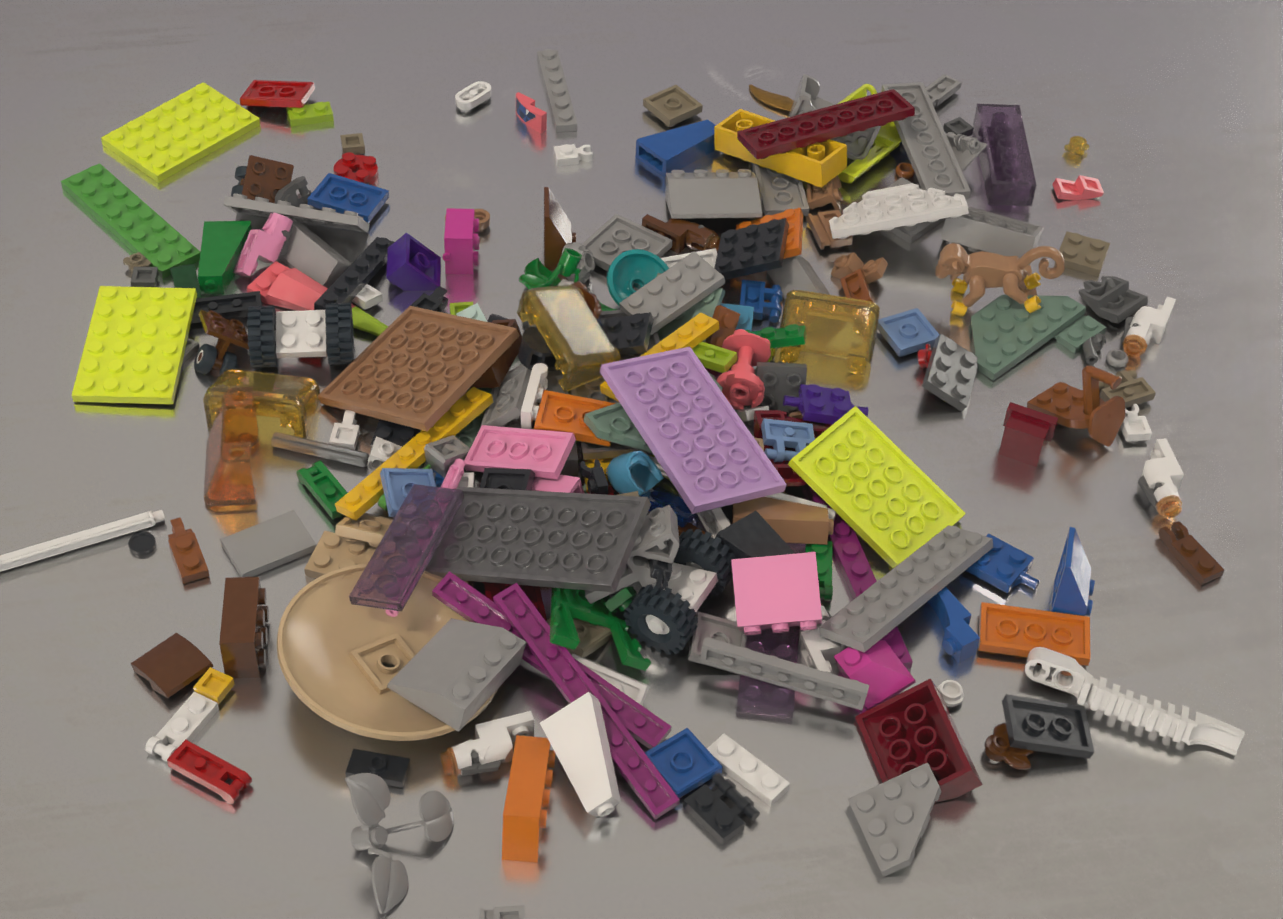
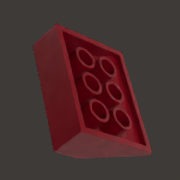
M931 678L855 716L882 783L928 763L941 789L937 802L957 798L983 785L943 696Z

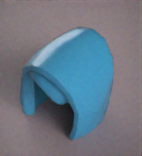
M641 450L613 458L606 468L608 481L619 494L638 491L639 496H641L663 479L662 473L656 464Z

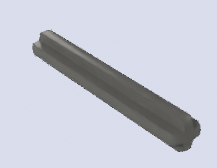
M275 432L271 439L273 447L359 467H366L368 464L369 454L366 452Z

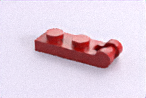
M186 739L167 759L168 767L221 795L225 801L231 804L239 797L240 790L242 788L246 789L252 782V778L245 771ZM227 778L233 780L230 785L225 783Z

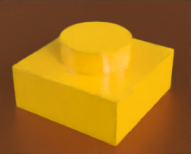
M210 667L193 688L195 692L217 702L219 705L235 683L233 677Z

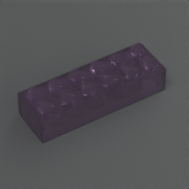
M977 104L973 126L975 137L978 141L987 143L986 148L979 155L988 205L1032 206L1037 185L1020 105Z

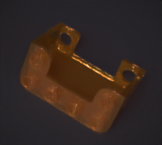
M235 387L225 392L210 431L206 448L204 501L210 506L256 504V489L251 468V447L258 442L259 428L253 387ZM241 450L244 452V455L239 458H233L232 452Z

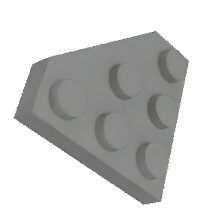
M928 763L848 798L849 804L883 877L911 865L917 843L923 837L931 818L930 813L935 801H938L941 794L940 786Z

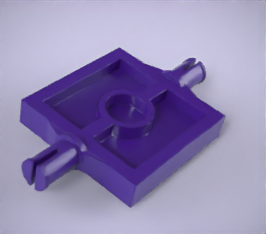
M800 384L799 398L785 395L783 399V406L797 407L802 413L803 420L834 424L855 407L851 402L849 391L841 388L820 387L815 384ZM856 406L866 417L868 416V407Z

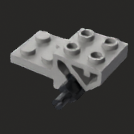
M670 505L656 508L646 516L616 591L637 581L640 582L642 587L655 583L658 589L661 586V590L668 587L672 574V564L679 548L677 516ZM585 590V597L591 604L614 592Z

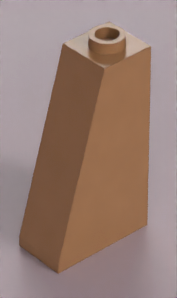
M760 497L732 504V524L757 511L786 543L827 545L828 534L833 535L834 521L829 519L828 508L769 497Z

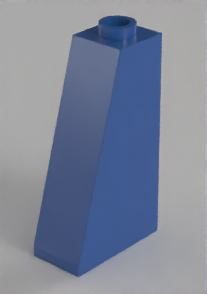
M704 120L639 138L636 140L635 157L666 178V173H671L672 170H681L715 151L714 127L716 125L709 120Z

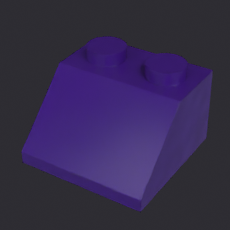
M405 233L388 247L386 279L391 284L398 286L403 291H434L440 286V256L408 233Z

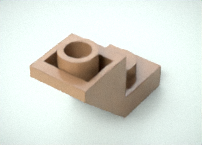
M853 252L846 256L841 255L835 260L831 275L841 279L861 268L869 284L882 278L888 263L881 257L864 264L857 254Z

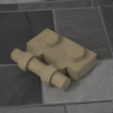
M1135 370L1118 371L1115 376H1120L1122 381L1114 390L1108 384L1099 381L1100 397L1106 402L1114 396H1120L1125 401V408L1131 407L1133 404L1138 405L1154 400L1156 394L1143 377L1137 378Z

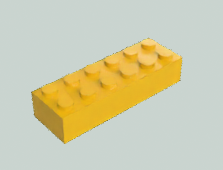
M743 109L737 110L714 127L715 150L740 158L743 161L757 164L760 167L774 170L777 173L791 176L796 180L805 181L816 187L822 188L847 168V145L831 139L826 142L808 145L805 148H796L786 153L771 155L765 159H756L737 139V131L774 122L775 120Z

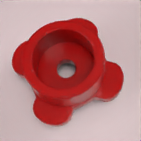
M926 344V349L918 351V362L922 369L928 367L932 353L930 344Z

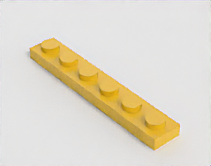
M700 312L641 356L685 347H691L692 349L719 330V321ZM606 381L600 384L602 394L619 402Z

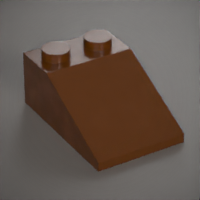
M544 187V266L548 270L554 271L562 256L563 247L567 243L576 242V232L571 231V222L550 188Z

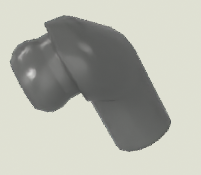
M1098 333L1095 337H1090L1084 342L1083 351L1088 364H1095L1098 361L1096 352L1101 350L1103 345L1106 344V338L1103 334Z

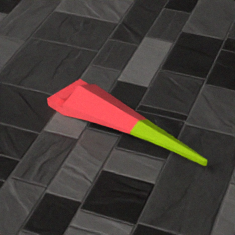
M277 261L272 263L247 286V292L260 291L261 302L295 311L314 310V303L328 289L298 269H290ZM351 303L354 328L379 336L388 328L387 325Z

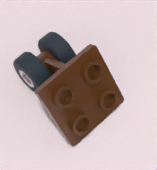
M250 155L247 166L236 168L235 179L240 181V185L232 187L231 196L233 197V194H241L251 200H255V197L269 199L271 203H275L277 192L291 182L294 166Z
M200 310L199 317L205 333L218 338L216 347L209 344H203L200 347L195 358L194 369L203 374L209 373L211 369L219 370L220 375L233 374L237 365V356L226 350L230 343L249 350L248 334L244 324L236 319L227 320L222 318L219 313L212 310L208 312Z

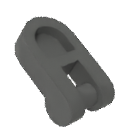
M305 176L294 179L280 189L275 196V204H277L278 200L290 202L292 206L299 207L300 204L308 202L307 198L312 192L306 186L308 182Z

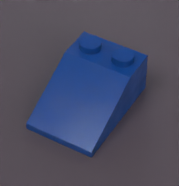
M1070 527L1054 579L1051 612L1090 616L1093 600H1089L1088 597L1093 594L1095 580L1090 579L1091 566L1077 531L1074 527Z

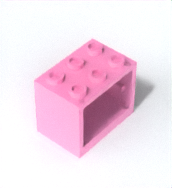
M816 552L731 560L737 627L739 631H744L746 636L761 634V629H772V633L789 632V627L800 626V631L817 629V624H822Z

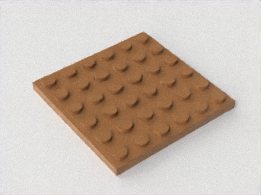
M409 306L317 397L320 403L428 431L519 337L517 328Z

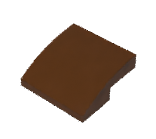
M178 633L173 634L131 663L134 672L149 680L152 689L166 698H169L204 674L210 667H214L212 662L195 645Z

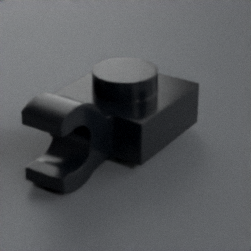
M439 286L430 296L423 293L410 306L441 312L443 306L448 302V298L444 297L447 289Z
M598 459L594 460L593 468L587 467L585 462L582 461L580 473L583 477L588 478L587 488L589 494L608 495L609 485L600 461Z

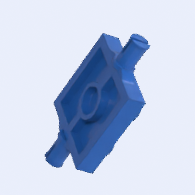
M988 533L986 537L993 539V548L965 571L1006 593L1020 583L1036 590L1040 580L1027 574L1028 569L1033 564L1034 557Z

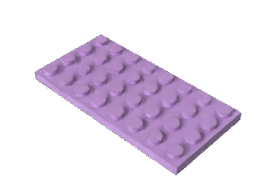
M691 347L601 364V375L692 514L785 491L787 484Z

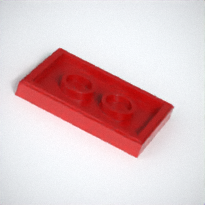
M253 80L240 97V105L302 108L314 92L315 86L313 82Z

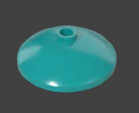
M640 249L625 251L613 260L608 269L607 287L609 293L620 307V302L636 292L632 286L639 290L655 279L657 273H663L669 267L660 257L649 251Z

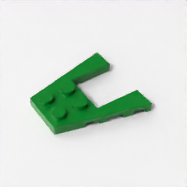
M552 587L550 643L575 650L580 643L573 619L577 618L587 621L594 626L600 625L610 628L623 665L643 671L648 669L651 661L649 658L644 659L640 654L642 647L637 639L632 640L628 635L627 630L629 626L626 625L625 620L619 619L616 616V612H610L604 604L611 599L609 595L590 604L585 597V590Z

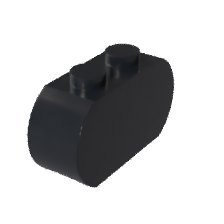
M576 324L528 327L523 332L518 359L522 365L530 370L537 363L547 365L548 371L584 369L589 364L595 340L587 329Z

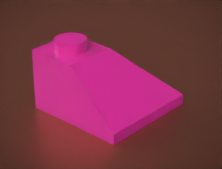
M879 640L866 652L848 647L834 656L839 672L844 678L857 680L869 685L864 703L867 710L891 699L916 683L913 676L885 640Z

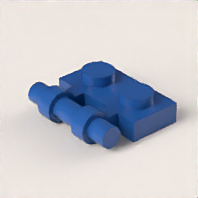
M742 280L740 305L754 307L753 319L762 320L763 314H768L771 322H778L782 314L780 303L783 300V293L781 287L773 285L772 289L765 288V282Z

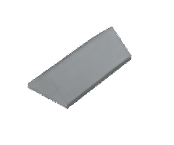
M292 220L293 228L286 254L279 255V258L291 268L298 269L321 285L329 288L351 263L304 224Z
M800 255L783 259L781 268L767 271L766 275L771 283L781 287L783 301L799 326H806L807 333L847 324L846 317L810 263Z

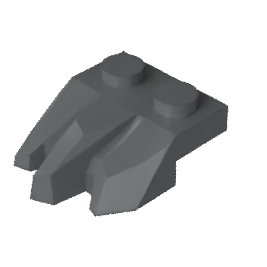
M1102 276V282L1085 281L1083 282L1085 289L1079 290L1080 296L1099 317L1112 323L1118 324L1141 307L1148 304V296L1129 290V281L1115 276Z

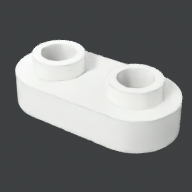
M484 81L474 82L455 95L456 106L464 111L473 109L491 97V85Z

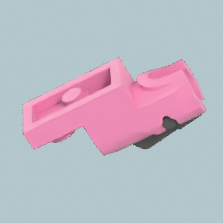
M273 212V214L270 213L268 220L262 228L264 231L260 229L250 230L233 273L239 276H251L258 266L257 259L266 263H274L279 255L286 254L293 221Z

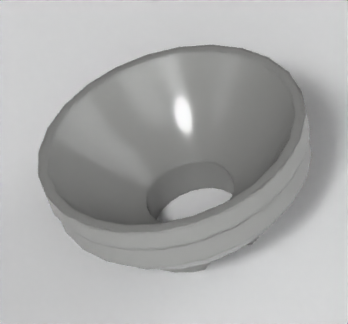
M578 242L567 243L563 247L562 253L565 248H570L582 255L577 268L581 269L579 281L585 283L595 268L593 254ZM571 274V276L567 277V279L571 282H574L575 274Z

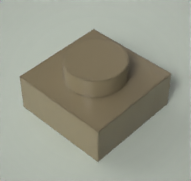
M362 133L340 135L343 154L347 152L354 153L355 155L365 153Z

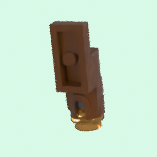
M648 214L642 218V226L671 239L672 247L670 250L678 254L685 247L697 252L716 248L718 253L720 243L718 234L695 221L689 222L683 218H671L667 222H663Z

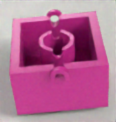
M447 208L445 253L442 256L445 261V274L473 275L474 265H478L479 252L475 250H479L480 237L475 232H479V218H475V209Z

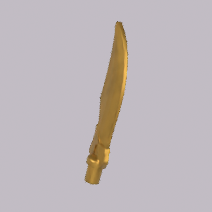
M749 85L751 93L758 100L770 106L791 111L794 100Z

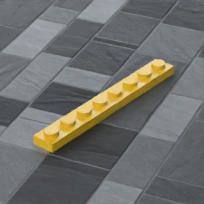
M475 387L471 388L451 406L428 431H420L336 502L337 512L355 521L360 518L384 494L380 477L382 468L417 469L426 461L425 445L459 433L494 403L492 394Z

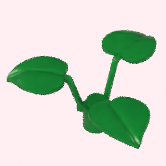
M565 248L553 272L548 270L539 258H536L526 265L524 269L525 274L519 277V282L541 297L554 298L557 295V290L552 288L551 285H559L561 282L560 278L557 277L559 274L565 277L575 274L574 283L579 281L581 269L577 267L582 255L573 249ZM600 303L602 311L617 310Z

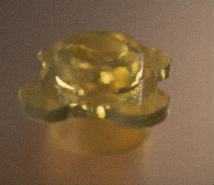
M1073 136L1070 138L1069 144L1064 146V149L1070 151L1073 155L1083 156L1084 151L1089 150L1090 146L1083 137Z

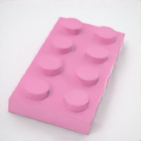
M482 425L464 460V468L466 471L484 472L485 468L531 469L535 473V477L558 479L576 438L570 432Z

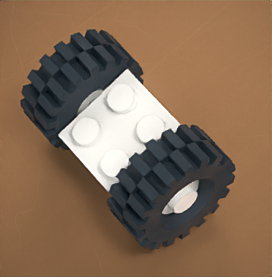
M351 303L326 304V310L276 311L275 306H249L247 331L252 368L277 367L278 358L327 356L329 365L351 364L354 361V331Z
M689 529L680 534L679 548L672 564V574L668 587L661 590V586L658 589L656 583L642 587L624 613V617L627 618L625 620L626 625L631 626L629 631L631 634H637L636 639L639 642L643 640L647 643L646 647H654L655 651L659 653L664 650L665 654L671 655L672 652L676 654L680 650L682 651L698 627V618L694 616L704 600L712 595L716 597L719 593H722L733 577L731 560L735 556L733 553L728 552L730 548L727 544L722 545L720 543L722 541L720 538H712V533L710 532L702 534L700 529H696L695 532Z

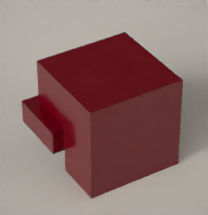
M1010 402L1003 426H1005L998 454L1037 467L1048 441H1052L1058 418Z

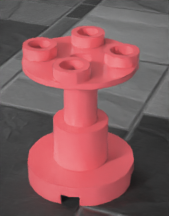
M743 329L735 330L733 335L728 336L724 340L722 348L737 352L738 360L731 367L730 371L722 373L716 380L722 387V393L733 409L743 410L744 406L752 405L751 408H754L762 403L765 392L764 383L755 375V370L752 366H757V362H767L771 355V343L768 339L748 333Z

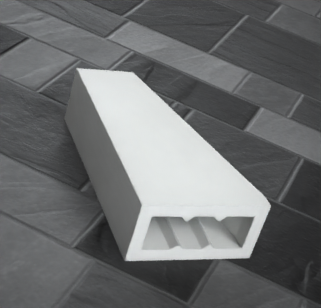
M588 692L540 722V725L586 812L597 818L598 816L604 817L615 810L614 806L619 804L621 799L601 705L598 698Z

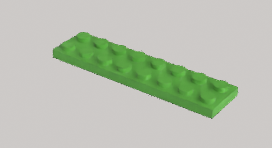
M100 163L61 181L62 188L132 252H140L151 262L149 267H158L159 276L162 279L171 275L170 268L190 265L200 261V251Z

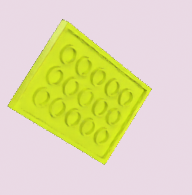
M202 82L118 129L111 131L101 137L103 146L157 183H160L260 126V118Z
M100 286L72 391L73 402L174 404L197 298L196 288Z
M856 406L794 456L788 463L892 568L899 565L948 525L954 526L966 514Z

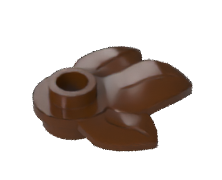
M1006 723L997 725L993 730V735L988 736L984 743L986 755L996 762L1005 761L1015 769H1030L1031 764L1026 756L1032 754L1034 750L1010 747Z

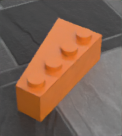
M516 735L503 811L502 860L538 863L542 828H546L548 810H544V807L549 808L550 790L547 787L552 788L553 770H549V768H555L556 753L554 750H551L548 738Z

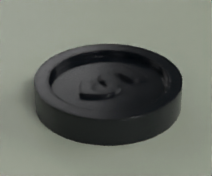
M148 532L136 533L128 541L129 549L135 555H147L156 547L155 537Z

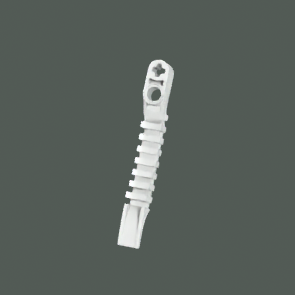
M1035 647L1028 654L1025 665L1026 675L1033 681L1075 695L1078 698L1077 704L1084 705L1086 702L1090 705L1091 710L1097 712L1099 709L1104 711V715L1111 717L1112 714L1118 717L1117 720L1123 722L1125 720L1130 721L1131 725L1136 727L1141 725L1145 727L1146 731L1152 732L1154 730L1159 732V736L1166 738L1167 735L1173 738L1172 741L1178 743L1182 741L1187 745L1202 744L1217 748L1234 756L1237 754V750L1245 735L1243 730L1197 711L1193 721L1188 719L1189 707L1182 705L1178 715L1174 713V704L1168 702L1167 708L1164 710L1161 708V701L1154 699L1151 705L1147 703V697L1144 695H1140L1139 700L1133 698L1134 692L1127 689L1126 694L1119 693L1120 685L1114 683L1112 689L1106 688V678L1101 676L1099 680L1093 678L1074 658L1044 647ZM1067 671L1071 673V675L1064 676L1060 672Z

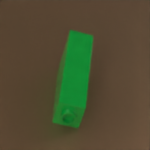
M204 221L198 269V282L201 294H224L235 275L233 272L249 232L252 230L251 221Z

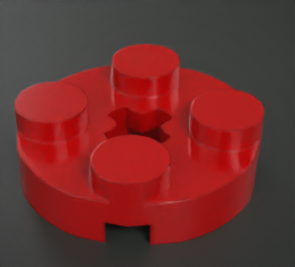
M347 152L342 155V158L335 163L333 168L335 175L365 184L369 183V185L374 184L378 179V166L376 158L373 156L355 155L354 153Z

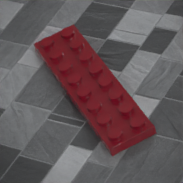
M891 89L737 131V139L756 159H765L778 153H786L796 148H805L814 143L826 142L832 138L844 137L857 131H865L875 126H884L893 121L904 120L915 116V107L896 90Z

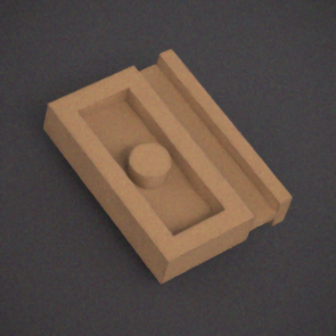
M839 210L818 212L814 216L810 213L807 216V222L820 249H824V246L834 248L852 245V236L846 239L832 238L829 220L834 216L839 218L841 216Z

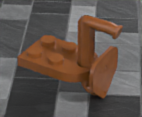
M1090 365L1082 370L1083 390L1058 382L1027 402V408L1057 417V423L1074 429L1087 428L1090 437L1094 441L1107 447L1113 443L1125 419V401L1122 397L1114 396L1105 402L1099 395V381L1108 384L1114 390L1120 385L1122 378Z

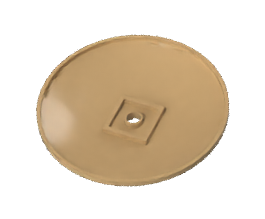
M388 563L358 564L343 567L316 578L303 587L286 607L277 634V655L286 681L300 700L316 714L340 728L362 736L381 740L414 741L429 739L455 731L454 728L387 688V685L451 618L463 621L468 620L432 596V590L443 578L421 569L414 584H412L403 609L399 610L396 617L387 615L388 599L400 578L404 565ZM386 662L388 664H393L394 667H385L382 665V663ZM497 690L467 723L475 719L489 705Z

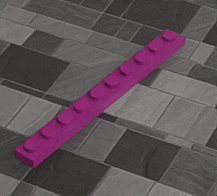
M808 484L804 485L810 501L827 505V508L832 509ZM836 513L833 535L828 534V541H832L833 554L854 600L876 583L877 580L855 531ZM896 626L880 640H885L904 666L910 669L913 661Z
M450 571L432 590V596L469 622L502 627L520 638L493 601ZM525 646L522 659L550 678L528 647ZM575 659L633 738L649 749L663 742L671 732L672 726Z
M515 583L493 597L494 603L520 638L526 641L528 649L568 703H572L588 692L598 698L602 709L612 761L656 820L677 806L680 799L566 647L550 643V626L520 586Z

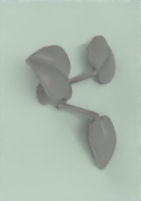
M359 773L345 778L350 790L354 811L360 822L363 823L361 826L353 829L351 843L358 851L368 850L369 855H379L373 862L371 875L379 913L384 914L405 897L409 885L408 874L404 864L400 860L392 861L390 853L378 849L386 843L387 834L424 826L426 838L432 842H439L446 839L451 833L454 824V814L449 800L441 792L428 791L424 793L419 802L421 821L385 829L378 823L385 818L383 810L389 806L391 801L389 788L386 782L378 775Z

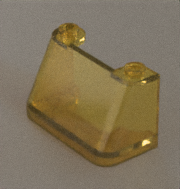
M574 285L531 288L522 293L517 314L522 322L528 321L530 326L534 324L537 326L556 358V370L560 369L563 374V378L558 383L564 392L603 377L600 373L601 364L620 360L618 349L610 343L585 302L580 288H576Z
M802 290L788 292L785 297L780 328H785L791 324L805 325L807 332L805 345L776 348L774 361L794 363L798 360L800 351L848 359L847 368L850 372L870 377L880 316L879 306L871 301Z
M233 369L226 370L206 390L203 402L207 427L220 429L224 419L226 421L232 420L233 413L280 418L281 427L286 428L287 425L295 431L294 436L307 439L319 403L317 397L320 394L319 385L313 379Z

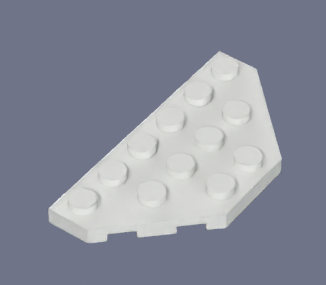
M910 183L866 192L862 195L863 200L859 203L853 202L843 210V215L839 218L834 216L830 219L829 225L833 239H846L852 235H867L879 230L889 231L895 227L914 226L917 223L927 221L936 222L939 219L948 217L958 218L964 214H969L964 195L955 194L954 197L945 195L943 190L935 188L922 190L919 188V185Z

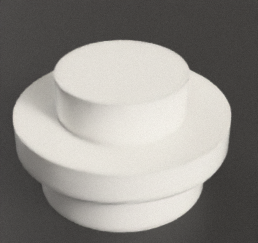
M946 680L937 687L948 707H955L962 703L964 691L958 682Z

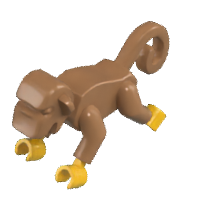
M951 243L946 245L940 252V260H938L935 275L940 279L950 275V280H953L952 285L954 286L952 291L960 294L965 293L969 284L970 292L962 299L963 302L953 301L951 314L963 317L967 307H971L984 296L985 288L1003 287V291L1007 296L1020 304L1024 303L1026 310L1032 313L1041 308L1039 305L1041 299L1037 295L1028 299V295L1019 289V283L1024 280L1026 287L1031 290L1041 285L1038 282L1041 280V277L1037 272L1028 276L1027 271L1023 268L1038 258L1049 257L1055 261L1056 266L1048 268L1049 259L1042 258L1039 262V273L1044 278L1054 279L1063 274L1065 260L1059 250L1050 246L1033 248L1019 258L1017 256H1003L984 251L968 255L960 244ZM961 274L964 275L963 280L957 277Z

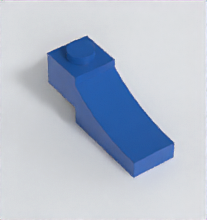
M945 586L927 602L933 608L944 630L942 646L944 650L960 663L976 655L980 637L969 626L971 613Z

